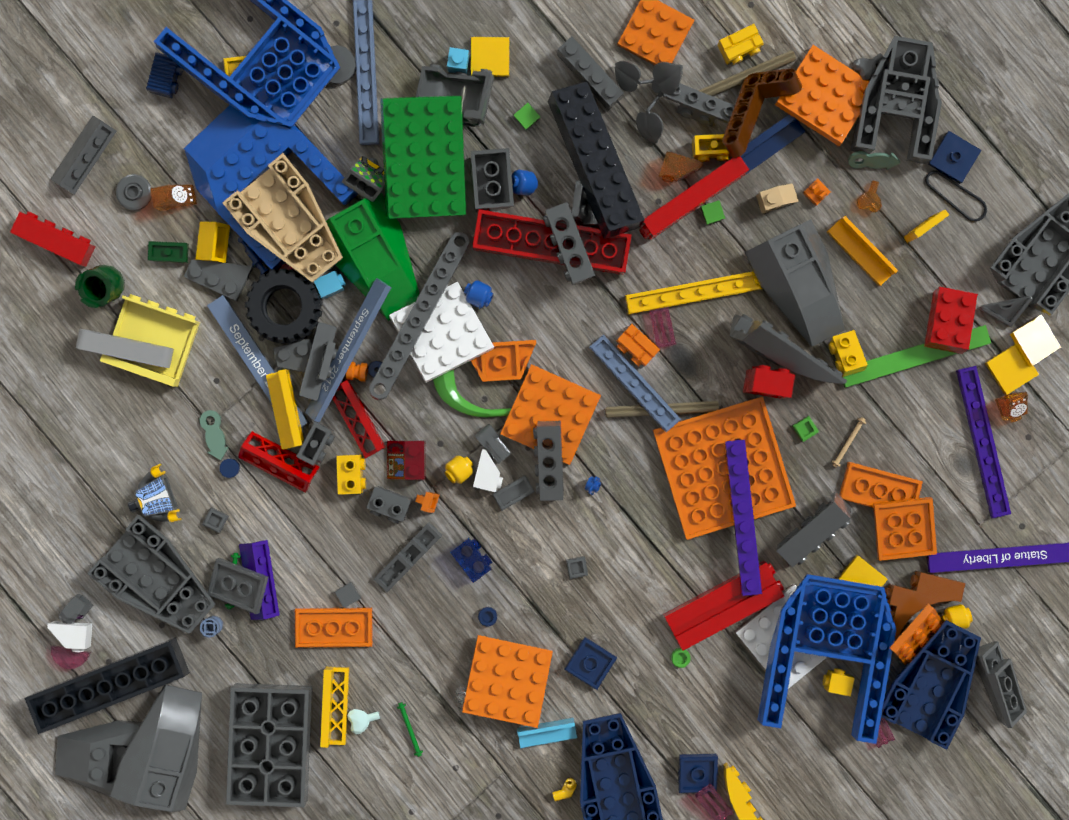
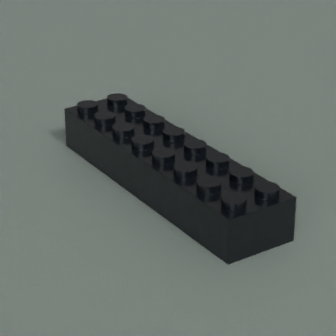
M588 82L552 91L548 104L603 238L607 239L639 229L645 219Z
M175 637L35 692L24 699L39 735L183 678L190 672Z

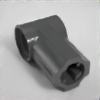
M490 424L474 435L498 464L511 454Z

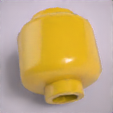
M455 456L445 465L446 471L444 473L453 484H462L473 474V463L468 457Z
M962 604L947 607L944 612L945 615H942L943 622L947 620L963 629L969 628L970 623L973 622L970 609L968 607L965 608Z

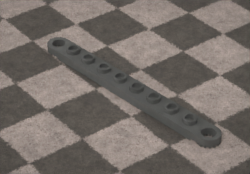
M462 232L454 233L447 243L370 385V395L375 400L387 398L469 246V238L466 234ZM461 238L465 244L460 247L456 246L454 240ZM381 385L385 388V392L378 395L374 392V387Z

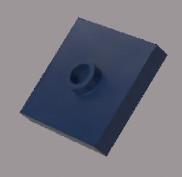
M948 131L928 165L961 184L981 150Z
M584 636L564 670L597 690L616 661L617 656Z
M717 753L679 754L678 792H717Z

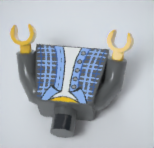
M161 464L153 466L138 484V489L135 490L137 499L128 502L130 511L133 513L141 510L143 516H149L151 520L160 522L181 521L182 519L177 518L176 515L180 509L178 508L167 475H164L166 472L159 470Z

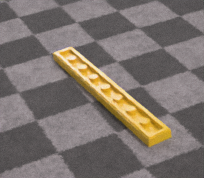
M754 271L625 295L629 315L762 290V287Z

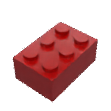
M938 287L932 296L924 347L959 354L968 351L978 294Z
M752 366V369L746 370L743 393L778 399L791 398L795 374H790L788 369L778 368L770 370V366Z

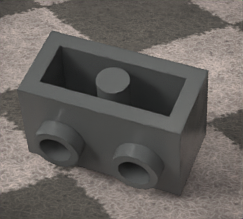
M314 422L296 457L313 466L317 465L318 462L322 463L326 456L324 452L326 446H331L335 438L333 435L334 430Z
M375 486L367 508L370 509L371 514L380 517L383 514L388 516L389 521L399 523V521L403 522L405 520L412 499Z

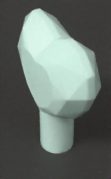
M358 709L349 711L347 715L348 720L351 722V731L355 734H361L366 730L369 722L380 719L379 712L367 714Z

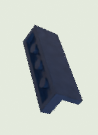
M787 115L748 143L745 153L740 156L749 168L747 173L805 133V130L796 118Z

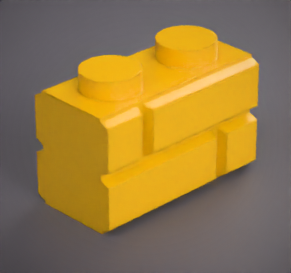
M755 24L743 28L719 40L717 43L727 65L730 63L733 65L740 63L744 60L743 57L748 54L750 57L758 54L764 45Z

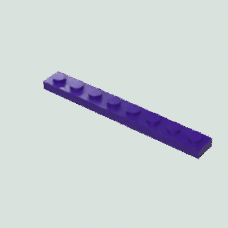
M745 440L725 441L742 596L762 594Z

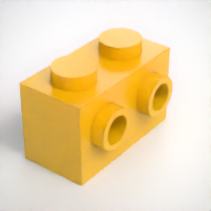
M724 134L695 135L692 139L693 159H698V162L709 161V158H717V161L729 160L728 157L731 156L722 142Z
M855 330L831 338L829 350L832 355H835V366L838 371L843 373L842 377L865 371L868 364Z
M362 454L336 456L338 494L363 493V489H366V478H363L362 470L366 469L365 458H362Z

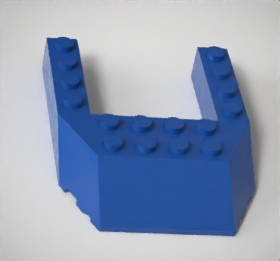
M250 0L275 20V22L230 77L169 28L165 27L155 39L154 43L157 49L211 92L248 118L288 127L294 126L340 69L322 28L288 0Z
M231 105L184 148L196 189L272 270L277 271L286 262L247 234L222 202L237 190L243 191L269 169L268 165L282 153L287 157L292 152L344 206L359 194L342 183L344 176L295 125L288 127L248 118Z
M806 574L782 607L771 640L757 719L761 725L781 728L795 651L863 663L851 735L857 741L877 743L892 656L890 647L894 643L896 626L890 613L891 609L886 599L884 587Z

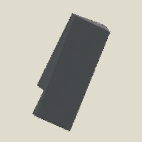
M994 641L979 646L975 665L998 721L1007 728H1012L1027 713L1012 661L1011 659L1003 658L999 642Z

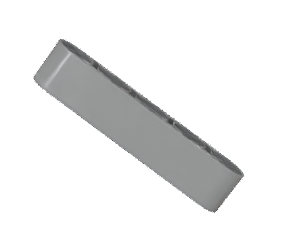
M79 329L76 348L80 350L164 368H170L174 351L173 348L86 329Z

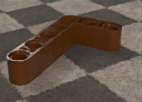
M794 69L757 72L745 78L722 139L731 157L737 158L745 153L765 98L794 95L802 89V84Z

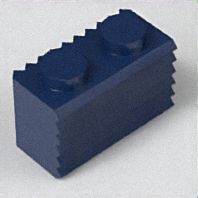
M156 52L146 90L152 94L172 99L173 94L178 92L179 84L177 79L178 75H182L183 69L165 54Z

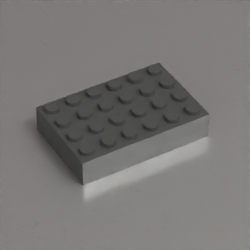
M235 683L231 687L226 805L305 807L308 801L312 686Z

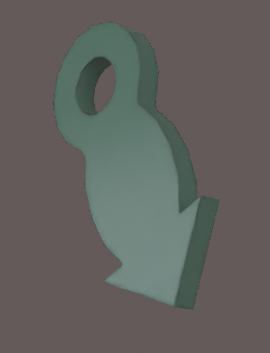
M857 151L848 158L849 165L853 168L867 166L875 169L886 168L888 170L900 164V160L892 152L888 155L886 153L868 154L863 151ZM857 158L863 159L860 162L855 161Z
M208 410L200 417V425L206 431L205 440L208 448L211 450L207 453L222 460L229 447H225V435L220 428L221 417L216 411ZM209 416L215 419L213 425H208L206 422Z

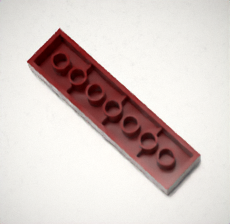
M478 210L472 247L474 251L564 265V263L560 264L557 253H559L557 245L553 246L550 238L552 234L551 228L546 227L544 220ZM558 222L555 225L558 231H564L567 228L565 223ZM577 226L592 269L624 275L632 234L623 233L604 239L600 229ZM565 240L562 243L563 247L567 250L573 248V243L570 240ZM572 258L569 264L571 267L578 268L580 261L577 258Z

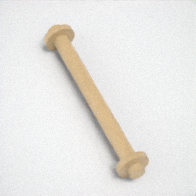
M862 417L857 419L859 422L835 461L832 460L834 467L841 466L839 464L861 426L866 424V419Z

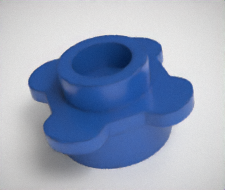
M591 476L585 486L588 494L593 495L599 491L601 486L600 478Z

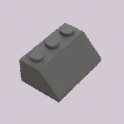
M509 148L471 151L476 212L479 209L497 211L514 207Z

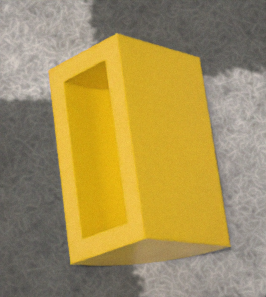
M200 222L196 260L226 263L230 225L219 222Z

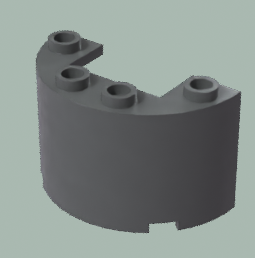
M431 64L430 67L422 66L416 97L462 96L463 126L476 127L485 124L494 81L492 71L481 69V71H473L472 76H467V74L462 72L448 74L441 69V66Z

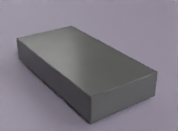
M524 475L492 495L501 511L535 491Z

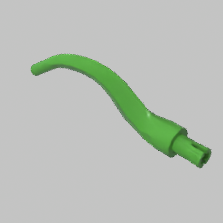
M454 370L433 379L435 388L442 400L459 412L477 417L508 416L511 408L484 409L465 400L457 391Z

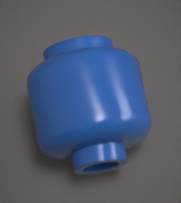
M515 170L512 173L513 193L524 196L534 193L538 186L535 174L528 170Z
M475 280L472 284L468 283L464 290L466 301L480 309L484 306L487 307L494 295L492 288L479 280Z

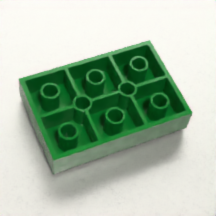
M462 96L380 98L386 216L391 219L466 215Z

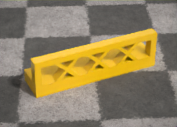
M326 666L324 669L320 747L328 748L329 745H346L349 667ZM334 672H345L344 681L338 684L334 680ZM337 689L344 694V698L340 703L333 699V693ZM337 708L343 714V718L338 723L332 718V712ZM336 727L342 733V740L331 739V732Z

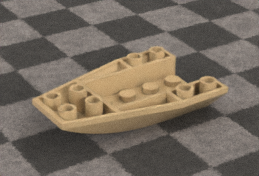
M282 153L268 165L269 169L243 191L237 190L222 203L247 234L308 280L314 282L343 257L309 184L284 153Z

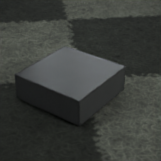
M211 507L202 525L221 533L229 515Z
M585 556L566 559L570 579L588 575Z
M352 582L335 591L344 608L361 599Z

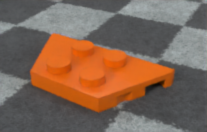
M536 340L493 342V350L471 360L483 382L520 380L535 348Z

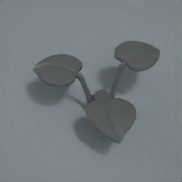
M618 61L614 66L615 75L619 86L623 90L633 92L637 89L638 84L652 83L653 91L658 93V96L647 108L646 113L640 112L636 117V125L640 134L649 142L658 143L663 133V122L659 115L653 112L650 113V111L663 94L670 95L677 90L682 77L683 65L659 62L654 66L653 78L641 81L639 80L641 71L635 64L629 61Z

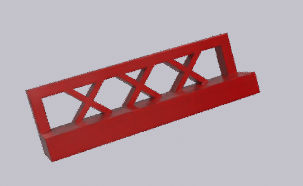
M346 380L337 389V391L344 390L347 395L346 402L339 401L335 394L332 399L366 459L386 448L350 381ZM347 405L354 408L356 412L355 419L347 417L345 413ZM356 422L363 424L365 428L364 436L355 432ZM365 440H371L376 449L367 453L364 448Z
M253 431L242 444L238 458L305 493L320 467L309 464L296 457L297 454L287 449H282L280 445ZM254 439L260 442L261 446L255 447L249 443ZM273 449L277 451L278 455L272 456L268 454L267 450ZM290 458L294 460L295 464L289 465L285 463L284 459ZM308 467L313 471L308 475L302 472L301 468Z

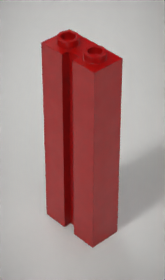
M741 157L730 159L647 216L640 226L639 232L644 239L648 238L651 241L744 177L749 168Z
M765 561L759 563L762 594L742 596L740 575L737 574L664 613L663 616L682 651L785 597L782 592L785 589L780 580H775L773 574L776 572L771 563L767 564Z

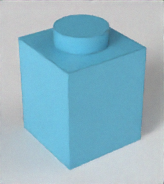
M450 47L447 62L448 72L467 74L470 57L469 50Z
M336 271L321 276L314 281L322 299L345 290L343 287L346 284L341 274L338 275Z

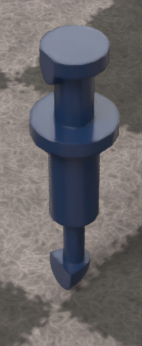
M239 237L238 242L242 243L245 247L246 254L253 262L252 267H258L261 272L260 275L268 274V268L265 269L262 265L264 261Z

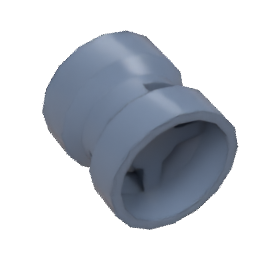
M214 615L206 618L200 624V632L209 638L214 637L223 629V621Z

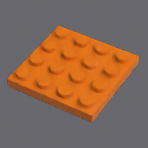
M812 45L796 70V74L802 84V89L794 95L780 96L775 105L837 146H840L860 115L863 95L870 81L863 80L858 73L815 45Z
M531 364L500 434L534 449V446H538L537 439H534L533 428H537V422L561 421L562 462L570 465L601 395ZM550 439L542 441L547 446L553 444Z
M477 635L462 712L538 728L553 651Z

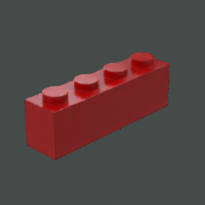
M19 211L10 233L84 267L87 266L96 247L90 244V239L81 235L79 238L72 236L74 232L64 227L62 230L55 228V223L47 219L42 222L38 220L39 216L27 211L25 214Z

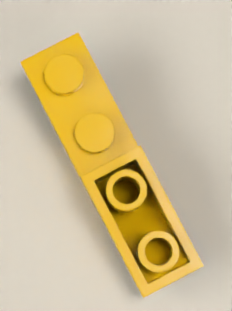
M726 762L724 764L725 786L731 805L739 820H763L761 816L757 818L754 814L756 809L749 801L752 799L749 794L751 789L745 781L741 783L738 779L740 774L734 765L730 767Z

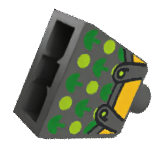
M361 156L346 174L342 183L371 202H374L383 189L384 169L378 165V161L375 158L368 159L365 156Z

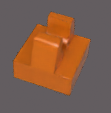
M817 178L803 194L817 206L831 191Z
M426 491L425 496L417 494L415 502L422 504V511L434 513L440 494Z

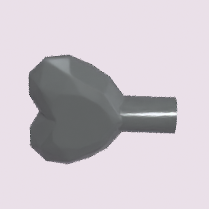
M879 53L872 59H856L853 62L852 68L859 72L863 80H870L876 71V65L880 63L883 55Z

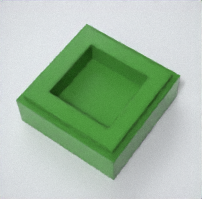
M529 103L525 104L514 114L515 119L525 130L529 129L540 119L538 113Z
M720 200L701 206L706 225L725 219Z
M810 416L792 425L802 442L819 432Z

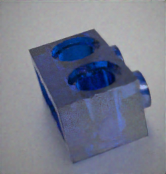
M468 537L452 549L450 553L474 583L492 570L491 564L493 562L487 554L483 555L480 552L481 546L475 538L472 540ZM464 546L472 548L473 553L470 556H465L462 553ZM480 561L484 564V569L476 571L473 568V564Z

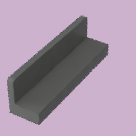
M92 116L51 177V180L75 195L117 131L97 117Z

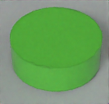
M676 648L671 653V661L676 667L684 668L690 663L691 657L687 650L682 651L681 648Z

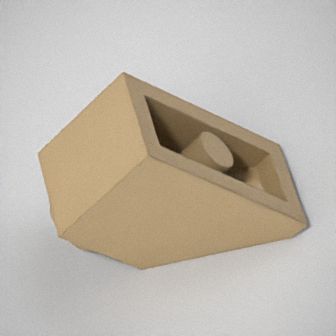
M793 183L777 186L759 192L756 195L762 214L799 202Z

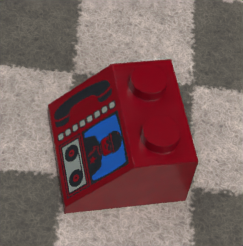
M387 441V479H426V441Z

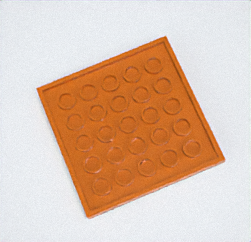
M763 396L680 421L667 433L661 427L653 429L686 540L734 526L725 441L745 440L754 519L796 507Z

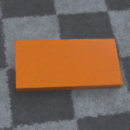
M848 462L839 495L843 500L873 508V503L919 498L923 481Z
M372 607L295 609V648L373 646Z

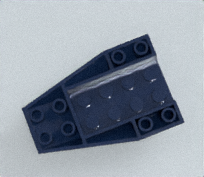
M945 620L893 681L884 700L881 717L947 750L965 714L981 637Z
M621 713L584 720L580 804L583 819L663 820L656 785Z

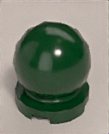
M98 265L93 269H88L79 274L75 281V291L78 290L82 298L80 301L91 308L102 307L109 302L115 301L120 297L125 286V280L121 272L114 266Z

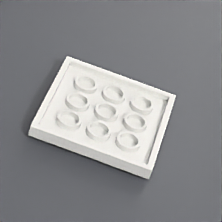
M458 282L446 287L410 354L425 383L494 349L471 304L466 301V296ZM415 303L389 315L398 333Z
M795 584L783 592L785 597L763 608L735 631L765 670L771 640L780 611L797 588ZM794 651L788 689L827 657Z

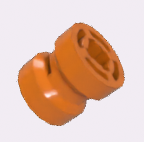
M351 362L346 372V380H354L356 378L361 382H366L368 363L356 365L355 362Z

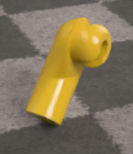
M572 778L566 779L562 790L552 792L554 801L572 797L577 787L576 781Z

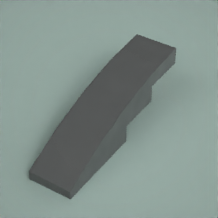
M428 522L374 580L388 592L441 538L442 534Z

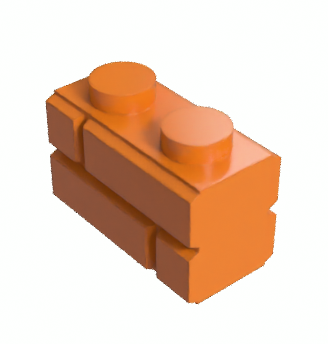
M633 324L615 341L618 343L616 347L623 354L629 353L632 356L630 360L638 367L640 365L645 367L660 351Z

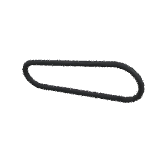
M931 171L927 174V186L965 218L977 222L985 217L987 206L981 198L939 171ZM936 173L980 201L984 206L983 215L977 219L970 218L929 184V176Z

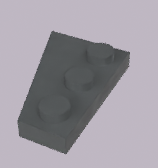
M192 259L184 277L238 302L253 267Z

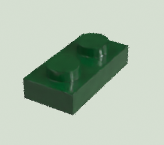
M148 241V261L188 263V243Z

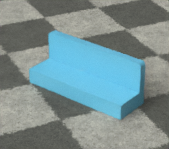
M574 718L540 723L538 728L530 726L517 727L520 748L577 738Z

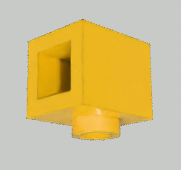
M834 668V671L828 670L827 674L824 675L823 686L828 692L851 697L855 678L850 674H846V671L843 669Z

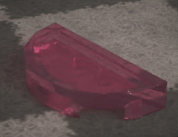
M51 646L53 660L65 669H74L83 665L91 652L87 651L72 652V649Z

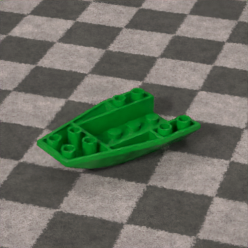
M380 193L374 202L365 198L326 221L343 257L335 265L366 297L376 278L391 287L379 310L388 321L391 320L390 314L416 302L420 293L403 231L397 218L389 219L386 216V202L383 193Z

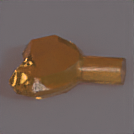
M871 181L869 191L863 193L857 199L856 205L859 209H868L874 213L880 211L882 206L881 199L876 193L879 182Z

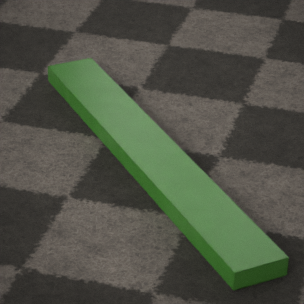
M986 325L972 329L969 350L991 343ZM924 343L866 361L868 365L865 371L843 377L847 380L846 384L843 385L844 388L957 353L924 347Z

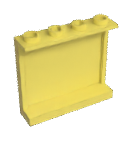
M132 294L129 297L122 296L125 301L113 335L173 348L170 368L103 354L100 361L161 383L178 387L200 322L195 320L196 316L184 313V316L178 315V310L167 306L165 310L158 308L159 304L148 300L147 303L140 301L141 297Z

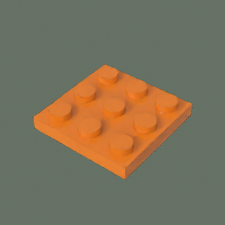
M640 0L617 46L653 65L659 62L672 63L695 20L659 0Z
M925 497L873 503L879 561L937 554L933 498Z
M928 604L890 647L891 651L904 665L913 659L919 649L925 645L943 623L931 605Z

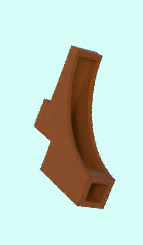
M915 570V574L911 576L910 580L911 589L889 584L888 588H885L887 602L891 605L890 613L896 626L894 642L898 639L901 630L909 619L928 604L932 605L944 601L961 602L966 583Z

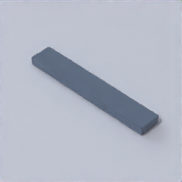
M602 335L589 347L666 433L681 420L605 335Z

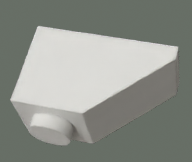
M482 449L473 487L496 492L497 488H501L503 478L500 477V471L487 450Z
M62 621L48 623L47 628L65 648L72 649V652H84V649L91 647L92 623L73 622L70 624L63 623Z

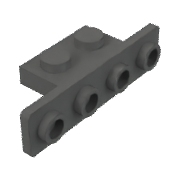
M681 83L673 94H663L664 98L680 104L676 113L681 114L684 118L694 119L705 126L709 125L712 127L715 119L729 123L735 107L733 104Z
M321 322L317 324L299 391V396L315 401L318 400L322 382L331 376L332 367H330L331 360L335 359L337 349H335L336 343H333L337 329L335 326Z

